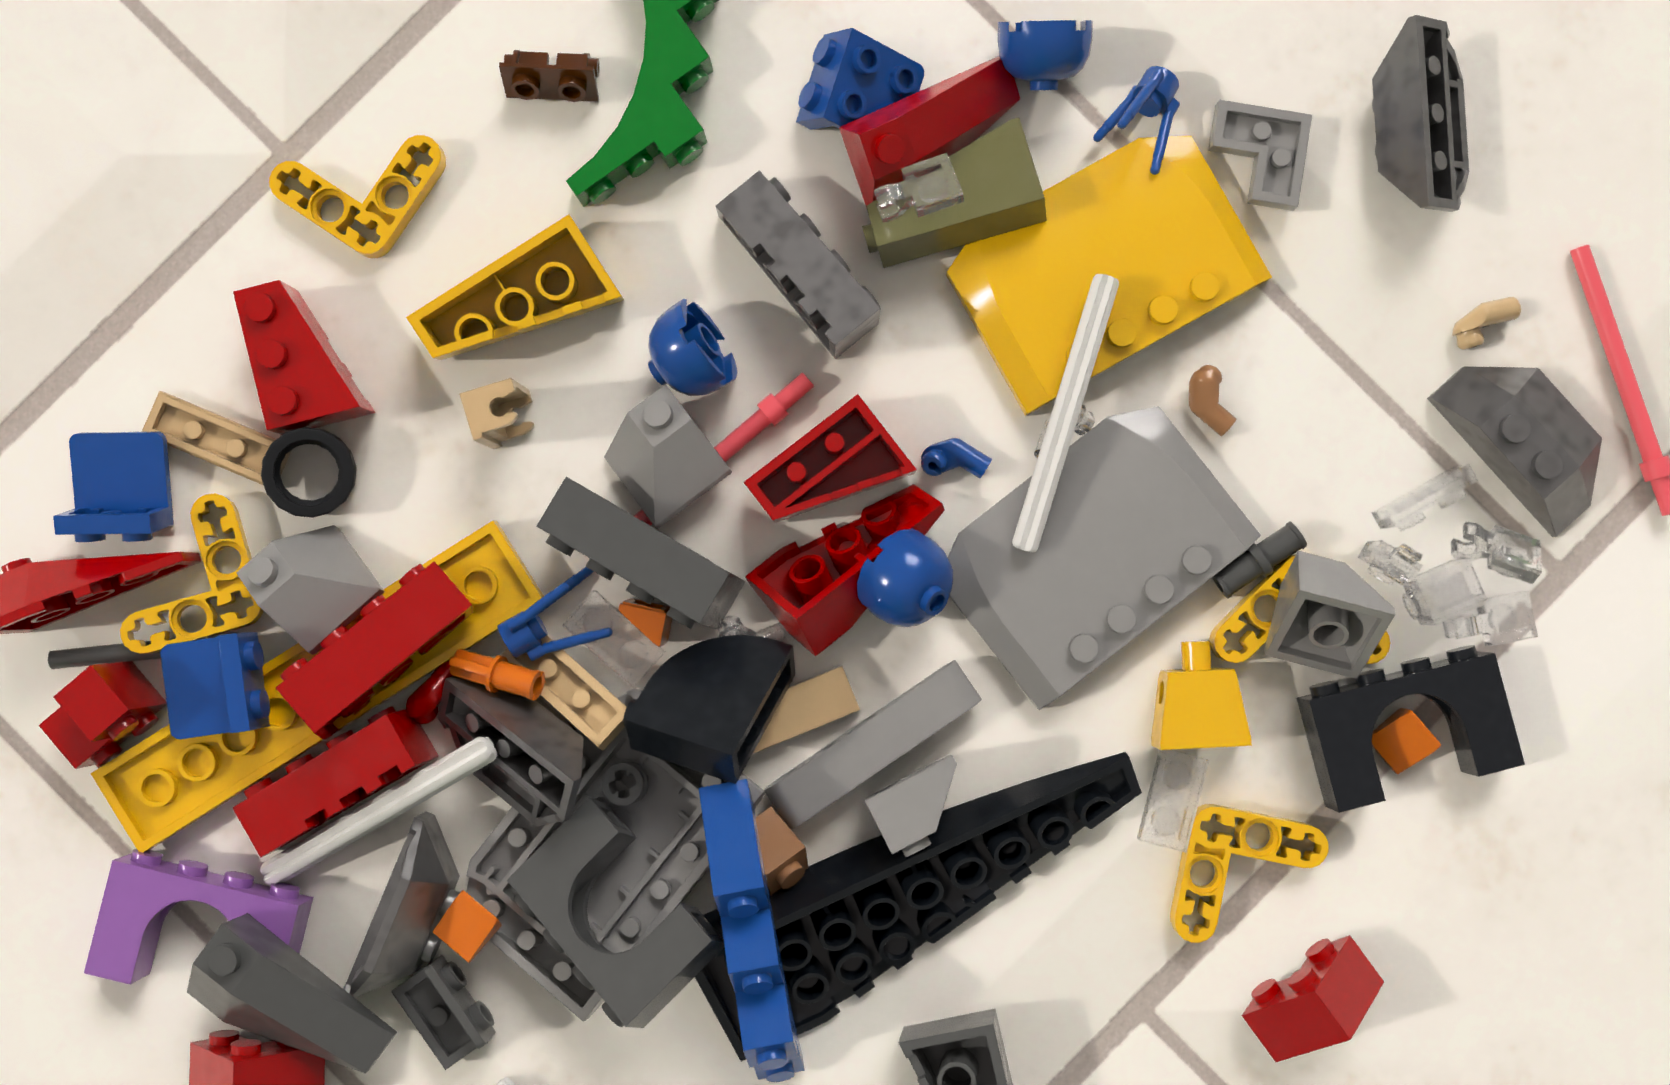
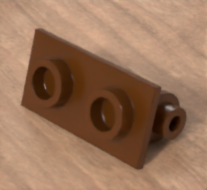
M514 50L513 54H505L504 63L499 62L506 98L599 102L596 77H599L600 62L599 58H591L590 53H557L556 65H549L548 52Z

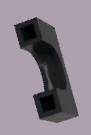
M1475 645L1463 646L1446 651L1448 659L1431 663L1429 657L1416 658L1400 663L1402 671L1385 675L1384 669L1361 672L1355 683L1340 687L1337 680L1318 683L1309 687L1311 694L1297 697L1325 807L1340 813L1386 801L1373 755L1372 733L1381 712L1393 701L1407 695H1423L1434 702L1442 711L1450 729L1461 772L1480 777L1525 765L1495 653L1476 651Z

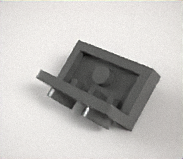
M441 955L391 992L446 1070L476 1048L480 1049L486 1045L496 1031L492 1027L494 1019L489 1009L481 1001L475 1002L465 988L467 980L462 970L454 962L450 961L448 963L445 957Z

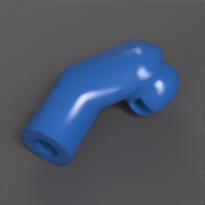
M951 438L927 447L921 456V467L930 476H938L943 472L961 467L980 479L991 463L992 458L961 439Z

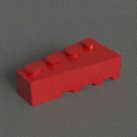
M435 561L426 568L422 564L412 568L399 580V584L402 586L387 599L384 595L373 599L360 611L363 617L348 630L345 626L334 630L321 642L320 645L323 647L321 652L309 661L304 657L297 660L280 675L284 681L276 687V690L313 733L324 741H327L338 731L337 727L333 724L340 716L347 718L352 714L356 715L371 702L370 699L375 694L372 688L380 683L384 687L393 683L413 664V660L410 658L417 651L420 655L428 653L474 613L472 604Z
M390 706L367 719L369 725L354 733L352 730H349L327 742L328 750L315 758L310 753L285 767L288 774L274 783L269 777L246 789L244 794L247 799L234 806L233 810L260 858L279 850L437 758L439 755L421 724L417 723L414 718L409 717L406 709L396 711L393 706Z

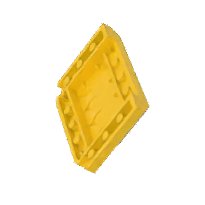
M1191 135L1168 137L1160 171L1156 175L1150 172L1157 137L1138 138L1044 190L1047 221L965 244L948 269L946 276L1025 416L1056 399L1092 279L1096 274H1106L1118 279L1119 287L1091 378L1272 278Z

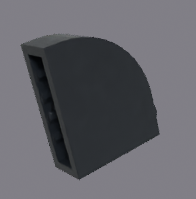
M730 635L705 640L678 652L661 665L652 675L638 699H633L628 704L624 713L623 724L627 729L630 748L736 784L795 677L793 645L760 636Z

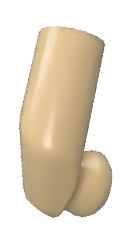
M1515 297L1481 303L1455 323L1452 336L1457 337L1458 347L1466 350L1482 345L1484 336L1480 329L1489 325L1517 319L1521 313V305Z

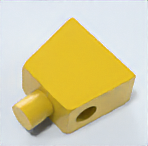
M1210 641L1181 642L1182 669L1161 670L1159 673L1151 736L1152 746L1159 750L1252 746L1235 669L1211 668Z

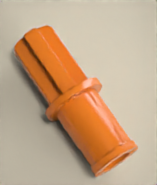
M459 649L449 660L451 675L485 685L486 690L491 693L502 690L535 701L540 696L544 687L545 675L543 671L532 670L509 663L508 659L503 655H497L495 658L465 649Z

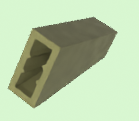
M1020 118L1007 121L868 204L866 208L871 224L864 225L862 228L869 253L879 251L883 268L1047 221L1045 197Z

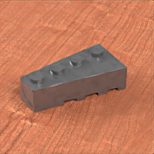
M759 170L715 206L718 216L836 359L879 324L880 305L865 286H861L849 273L851 270L843 258L834 249L830 251L819 239L821 234L811 219L805 213L799 216L788 202L791 200V197L784 186L775 177L768 180Z

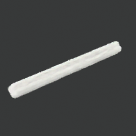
M1096 274L1092 279L1012 540L1013 546L1017 549L1031 553L1038 550L1119 287V280L1112 276Z
M489 737L473 739L267 860L260 867V872L264 876L263 881L268 886H271V883L287 882L493 762L497 757V751L492 740Z

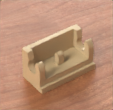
M512 378L459 394L473 440L492 449L502 447V441L525 435L534 427V423L531 421L523 422L518 426L512 425L518 418V414L513 409H522L533 402L529 390Z

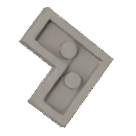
M1225 100L1217 102L1208 151L1254 158L1247 204L1294 211L1298 207L1312 115Z

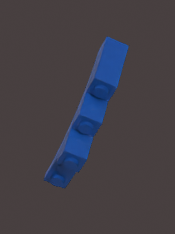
M738 780L736 784L727 782L699 788L713 897L721 918L728 975L736 996L743 1052L749 1068L754 1067L758 1080L766 1078L769 1082L786 1081L793 1078L796 1072L805 1071L779 951L754 804L748 780Z

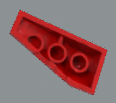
M999 56L839 127L866 206L977 140L1020 100L1015 78L1005 70Z
M913 484L865 507L861 513V518L840 528H837L835 522L822 528L823 536L803 546L798 547L795 541L780 548L748 573L745 578L786 631L816 657L851 629L867 609L858 599L857 581L866 559L868 558L874 562L876 557L883 551L877 545L884 538L899 530L915 529L926 535L945 511L943 503Z
M169 552L32 562L31 558H22L9 562L1 567L3 574H0V634L30 633L202 562L199 553Z

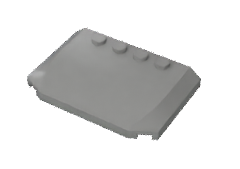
M1158 406L1108 416L1069 446L1041 541L1036 552L1031 553L1020 550L1012 544L1032 476L960 531L948 555L953 569V585L949 597L1035 707L1040 710L1066 693L1239 557L1261 535Z
M634 688L617 699L627 707L631 700L638 699L642 690ZM574 727L573 730L580 734L584 741L581 781L573 813L590 797L608 804L636 836V839L597 878L591 889L587 905L589 925L597 941L612 953H620L640 944L685 900L709 869L699 788L727 783L728 781L631 749L626 727L623 728L604 751L599 749L580 730ZM616 763H637L645 769L649 777L647 794L642 800L634 804L619 806L611 803L602 791L604 773L610 766ZM622 770V779L615 782V787L617 791L625 790L624 796L629 797V788L636 785V780L634 776L626 777L627 771ZM742 773L738 780H748L755 810L766 792ZM511 807L470 859L466 875L469 877L466 892L498 918L502 924L490 941L584 1022L591 1017L604 1000L595 989H588L575 977L572 972L575 964L565 952L560 953L556 951L543 936V931L546 928L536 916L531 917L527 915L514 900L517 892L507 881L565 821L536 827Z

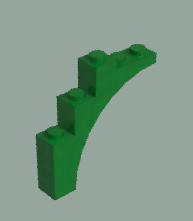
M643 0L646 18L644 55L634 94L617 128L595 156L566 180L583 207L590 202L596 205L608 199L616 191L614 185L629 175L635 178L645 173L654 164L653 158L657 155H660L669 169H671L678 163L681 166L691 163L703 152L702 146L707 143L704 129L679 95L684 91L687 94H691L704 86L709 80L708 75L713 72L710 56L686 23L690 20L698 22L704 19L713 11L714 3L719 0Z

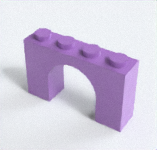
M134 849L131 854L112 860L84 973L130 985L149 975L161 928L167 914L178 902L188 900L199 901L213 906L228 921L248 913L300 954L314 897L299 894L300 888L292 884L278 882L276 884L271 883V886L254 883V876L247 873L227 871L225 875L209 872V866L202 862L181 860L176 864L162 860L163 854L157 851L148 850L142 853Z

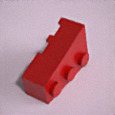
M276 280L233 291L268 431L283 435L285 432L303 427L318 428L376 413L351 378L352 375L346 365L341 362L328 342L327 335L298 290L281 280Z
M857 394L743 483L771 519L777 523L911 476L916 473L917 469Z

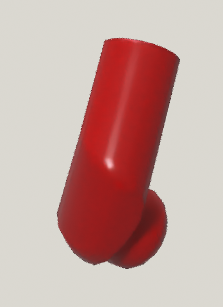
M449 661L439 666L407 699V713L409 717L414 718L419 724H428L438 715L437 705L441 701L445 679L453 676L450 673Z

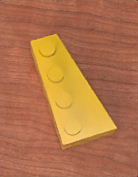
M568 214L406 318L432 358L444 360L624 301V299Z

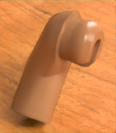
M1204 365L1195 371L1190 378L1189 407L1204 423L1217 434L1223 436L1237 418L1219 404V384L1222 382L1221 372L1215 366Z

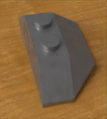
M1414 15L1406 20L1372 78V109L1375 117V155L1378 172L1420 208L1453 212L1460 209V197L1465 190L1469 175L1463 78L1455 50L1447 39L1450 35L1447 22Z
M1464 366L1427 398L1552 537H1557L1591 506L1602 437L1539 368Z
M454 676L446 678L437 718L444 729H450L456 748H460L477 737H489L497 751L496 759L474 772L473 775L536 827L570 819L581 781L584 738L536 700H529L526 697L502 690L491 693L486 690L485 685Z
M426 811L414 817L385 891L343 988L354 998L411 975L424 962L430 964L439 949L442 940L432 931L460 893L454 890L460 875L434 814Z

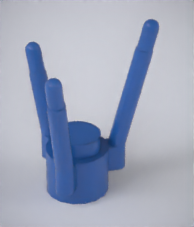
M1152 66L1148 68L1138 85L1132 87L1126 99L1094 134L1093 140L1100 142L1116 124L1120 129L1126 128L1138 112L1147 117H1155L1161 113L1163 116L1150 172L1153 175L1158 174L1164 157L1173 116L1180 106V103L1174 98L1179 88V81L1176 75L1164 67Z
M587 567L583 568L525 611L497 625L505 645L515 658L527 653L533 662L547 653L590 643L612 635L613 631L608 627L543 644L541 641L548 633L538 615L579 585L594 571Z

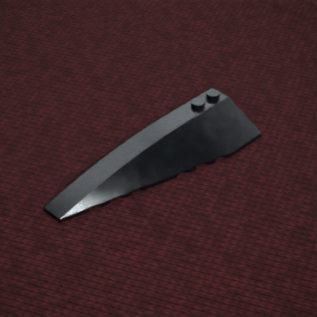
M1123 752L1074 766L943 810L936 832L928 836L931 845L908 857H905L902 850L891 854L883 836L880 835L808 866L803 877L795 885L787 889L780 888L771 896L769 895L797 1035L833 1018L840 1012L838 1003L854 994L859 998L875 987L874 979L892 966L899 970L913 959L912 954L922 944L927 941L932 944L936 943L996 899L994 892L1011 880L1017 884L1032 873L1029 867L1050 851L1056 856L1070 845L1069 840L1072 838V835L1083 827L1093 829L1140 795L1142 792L1128 754ZM718 909L704 914V917L723 938ZM724 947L695 976V979L742 1062L746 1060L742 1046L736 996L728 975Z

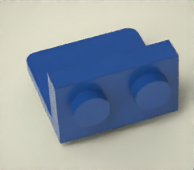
M854 28L825 34L816 45L813 53V62L815 64L809 82L803 87L799 96L798 104L800 110L796 123L810 130L831 126L839 128L919 92L924 78V68L921 64Z
M157 431L81 432L70 437L69 449L75 509L53 516L55 535H74L75 542H96L105 540L106 534H122V541L138 542L153 539L154 532L174 524L167 438L163 433Z
M257 632L218 635L215 638L167 644L161 649L160 656L170 732L174 738L187 739L228 732L237 733L270 726V701L265 690L262 670L264 655Z

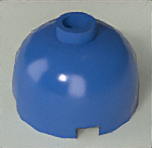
M1076 20L1021 21V23H1016V31L1009 32V22H998L999 57L1003 62L1005 70L1014 78L1030 81V90H1058V80L1072 78L1084 68L1091 51L1093 21H1080V30H1076Z
M682 299L657 318L649 334L648 348L652 360L648 362V367L659 384H668L672 389L688 396L707 395L734 381L738 373L732 352L725 357L721 353L717 340L725 339L721 331L698 304L692 302L687 305V299Z
M915 529L899 530L884 538L877 545L883 551L876 557L874 562L867 558L861 568L857 581L858 599L868 608L870 613L897 627L918 626L933 618L946 606L953 585L951 563L944 550L934 540Z

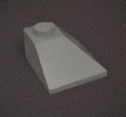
M666 384L626 414L604 456L656 529H659L732 473L731 469Z
M335 525L274 540L236 572L258 606L312 655L322 648L321 642L330 633L341 626L346 627L360 615V611L369 602L385 592L344 534Z
M1298 550L1279 589L1265 645V655L1357 679L1393 620L1395 608L1345 562Z
M951 754L866 798L865 803L891 854L902 850L905 857H908L931 845L928 836L937 830L957 766Z

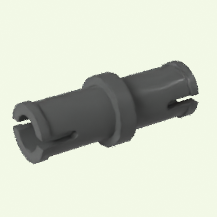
M1289 521L1284 527L1257 545L1253 543L1245 553L1219 571L1212 579L1222 594L1229 599L1232 597V594L1261 575L1267 578L1273 574V567L1298 550L1306 548L1307 542L1299 529Z

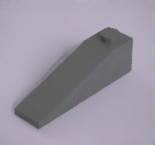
M248 913L222 923L192 965L187 993L223 1022L366 1074L397 1034L396 1030Z

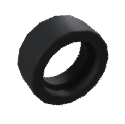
M303 427L285 432L271 443L262 460L261 479L266 494L278 508L294 516L314 518L331 513L347 500L355 486L357 467L351 450L339 437L324 429ZM304 444L318 445L328 450L335 458L339 469L338 481L333 490L325 497L316 500H304L292 495L283 485L280 476L281 463L286 454L295 447Z

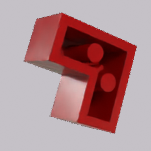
M133 661L93 664L53 696L61 707L38 726L75 769L92 765L100 768L123 751L119 745L130 735L137 737L155 725L159 720L155 714L166 706L167 702Z
M1350 935L1332 942L1328 938L1316 942L1306 951L1305 956L1307 959L1302 967L1289 978L1278 982L1273 978L1260 983L1252 991L1251 996L1253 999L1241 1016L1275 1062L1349 1041L1355 1034L1384 984V980Z
M218 1030L211 1032L209 1039L190 1042L189 1085H324L325 1083L324 1058L277 1041L262 1043V1041L257 1039H246L239 1036L240 1032L237 1030Z

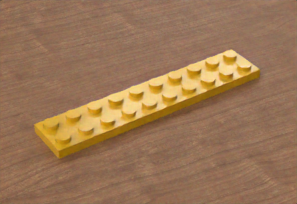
M497 521L489 522L423 564L426 568L435 561L473 606L474 613L428 653L420 655L417 651L410 657L413 660V664L393 683L384 687L380 683L372 688L375 694L366 707L356 715L352 714L347 718L340 716L333 722L338 731L435 671L439 666L449 661L457 650H468L497 632V625L525 611L544 597ZM399 580L384 588L385 592L382 595L386 599L402 587L399 584ZM358 615L345 628L347 630L363 618L362 615ZM297 643L263 665L264 685L270 701L269 727L237 733L228 732L176 739L171 735L170 725L168 724L90 773L138 852L143 853L151 850L324 741L313 733L276 690V687L284 681L280 675L285 669L303 657L307 661L311 660L323 650V647L316 654L312 655Z

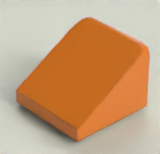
M634 598L620 603L618 611L655 645L661 647L668 642L673 618L669 617L667 612L671 606L653 602L650 605L643 600Z
M1399 708L1373 730L1372 747L1395 774L1403 772L1442 746L1412 710Z
M462 890L432 932L470 963L502 924L498 918Z

